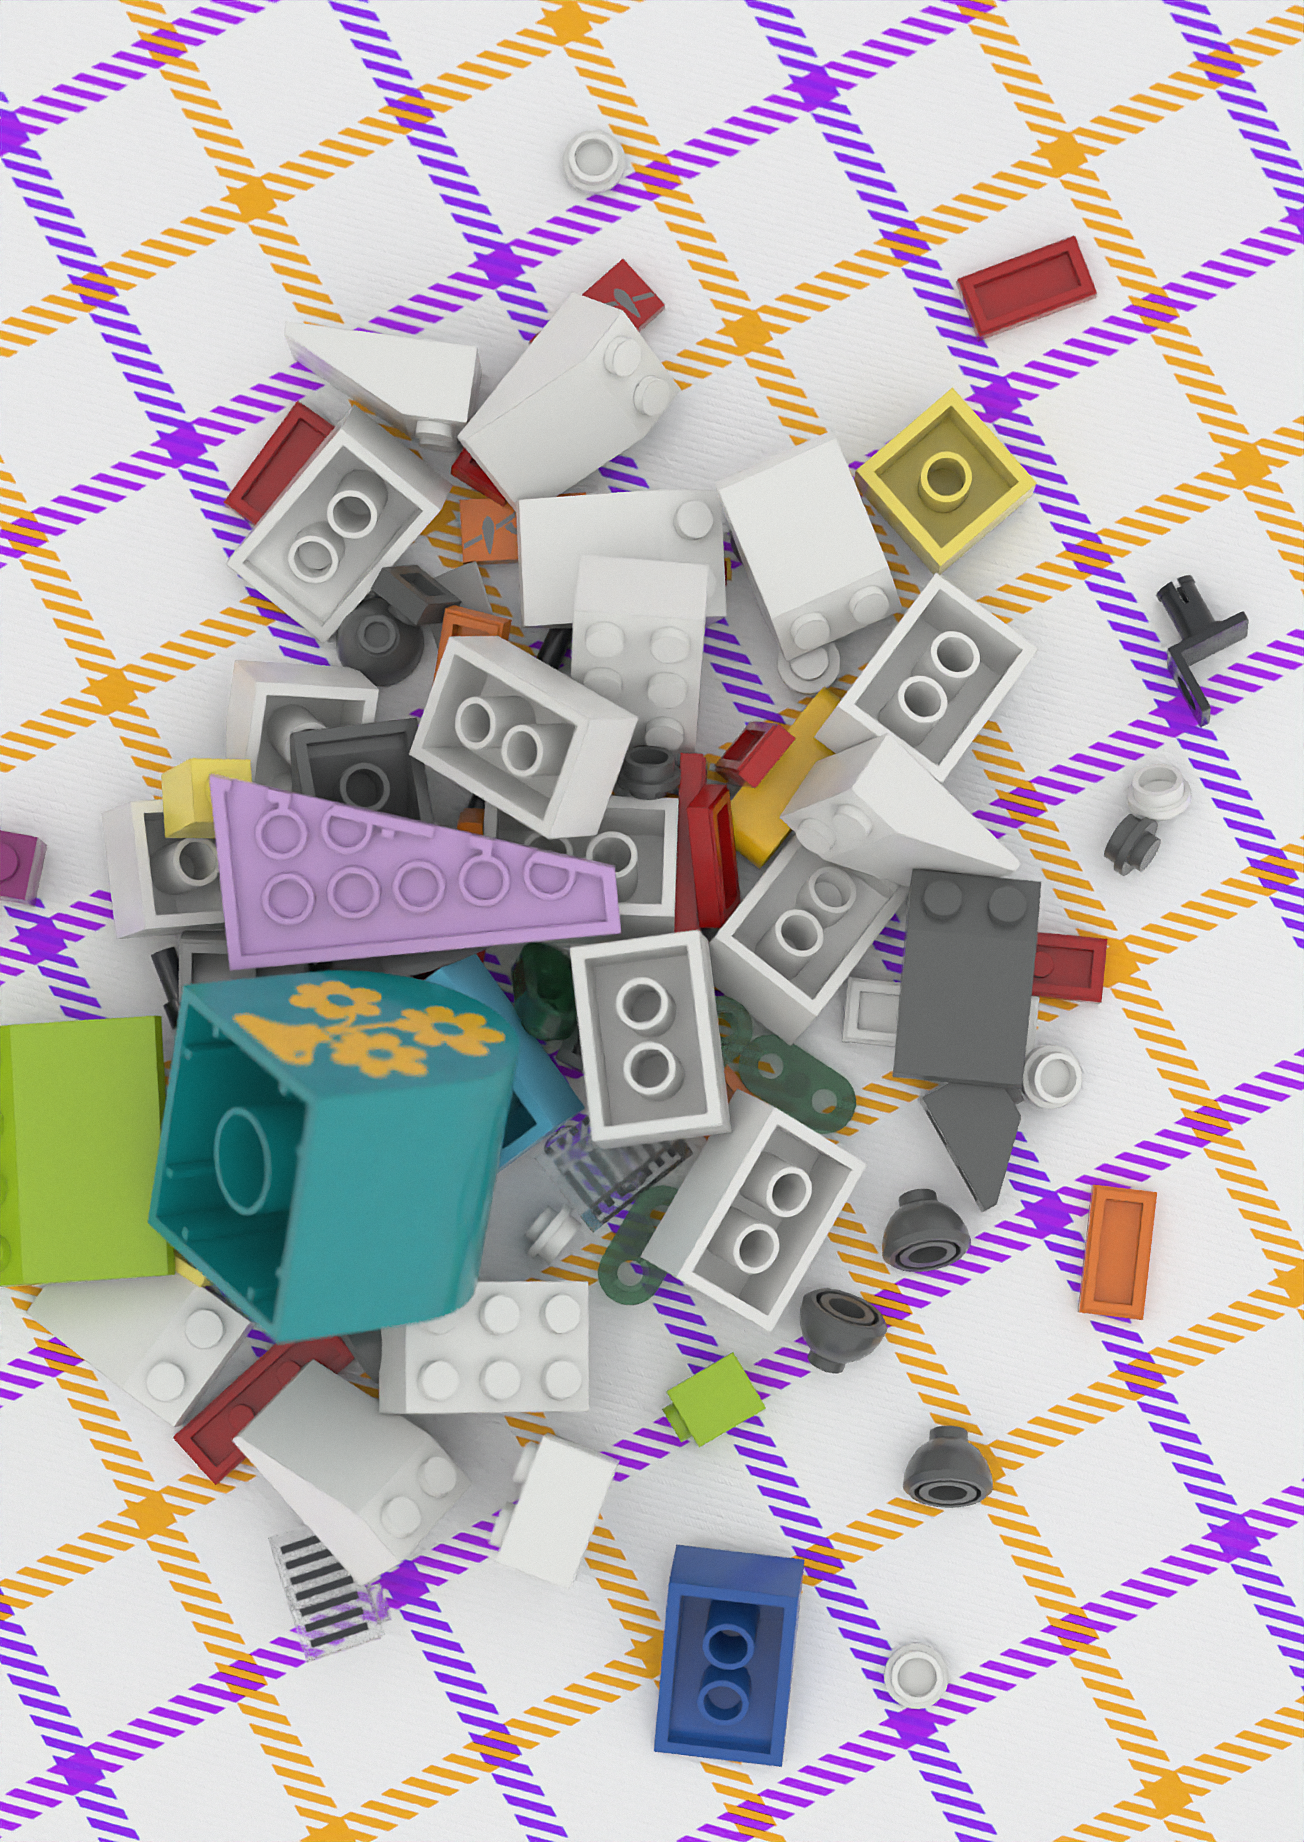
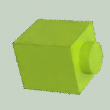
M734 1352L667 1390L666 1392L673 1403L662 1410L680 1441L683 1442L693 1436L700 1448L766 1409Z

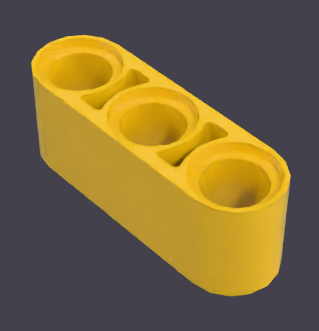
M825 686L787 730L796 739L756 788L742 786L731 800L735 849L759 869L766 864L793 831L780 818V815L815 762L836 754L814 738L842 700Z

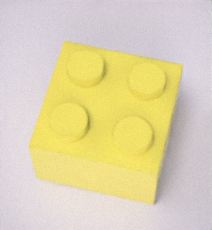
M953 387L856 470L854 477L857 489L933 575L935 573L941 575L1032 496L1037 484Z

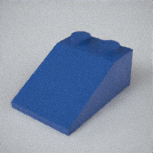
M676 1544L668 1583L654 1752L782 1767L799 1621L804 1559Z

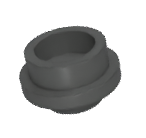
M639 746L627 750L616 781L622 788L629 790L630 795L635 798L656 800L663 798L667 795L668 791L679 786L681 770L675 764V755L671 751L657 746Z
M1129 814L1121 821L1110 837L1104 851V857L1114 863V871L1122 876H1126L1134 868L1140 872L1147 868L1161 844V839L1155 836L1158 823L1155 820L1147 817L1141 820L1135 815Z

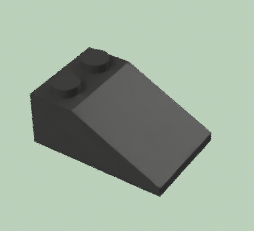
M417 717L292 732L290 734L292 792L434 824L424 763L409 755L418 729Z
M912 870L907 901L892 1077L1011 1089L1022 1088L1037 946L1041 894L1040 881Z

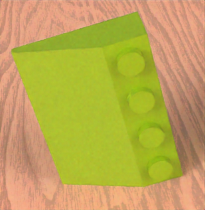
M162 1016L0 1026V1287L175 1275L174 1247L148 1224L166 1104Z

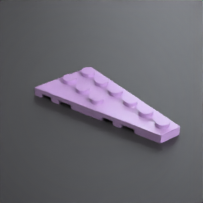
M211 773L209 775L230 970L621 933L615 865Z

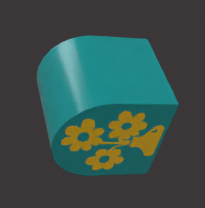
M334 970L183 985L148 1224L277 1344L416 1324L438 1319L457 1311L470 1301L475 1294L478 1284L520 1043L518 1035L509 1022L499 1013L470 996L435 983L388 973Z

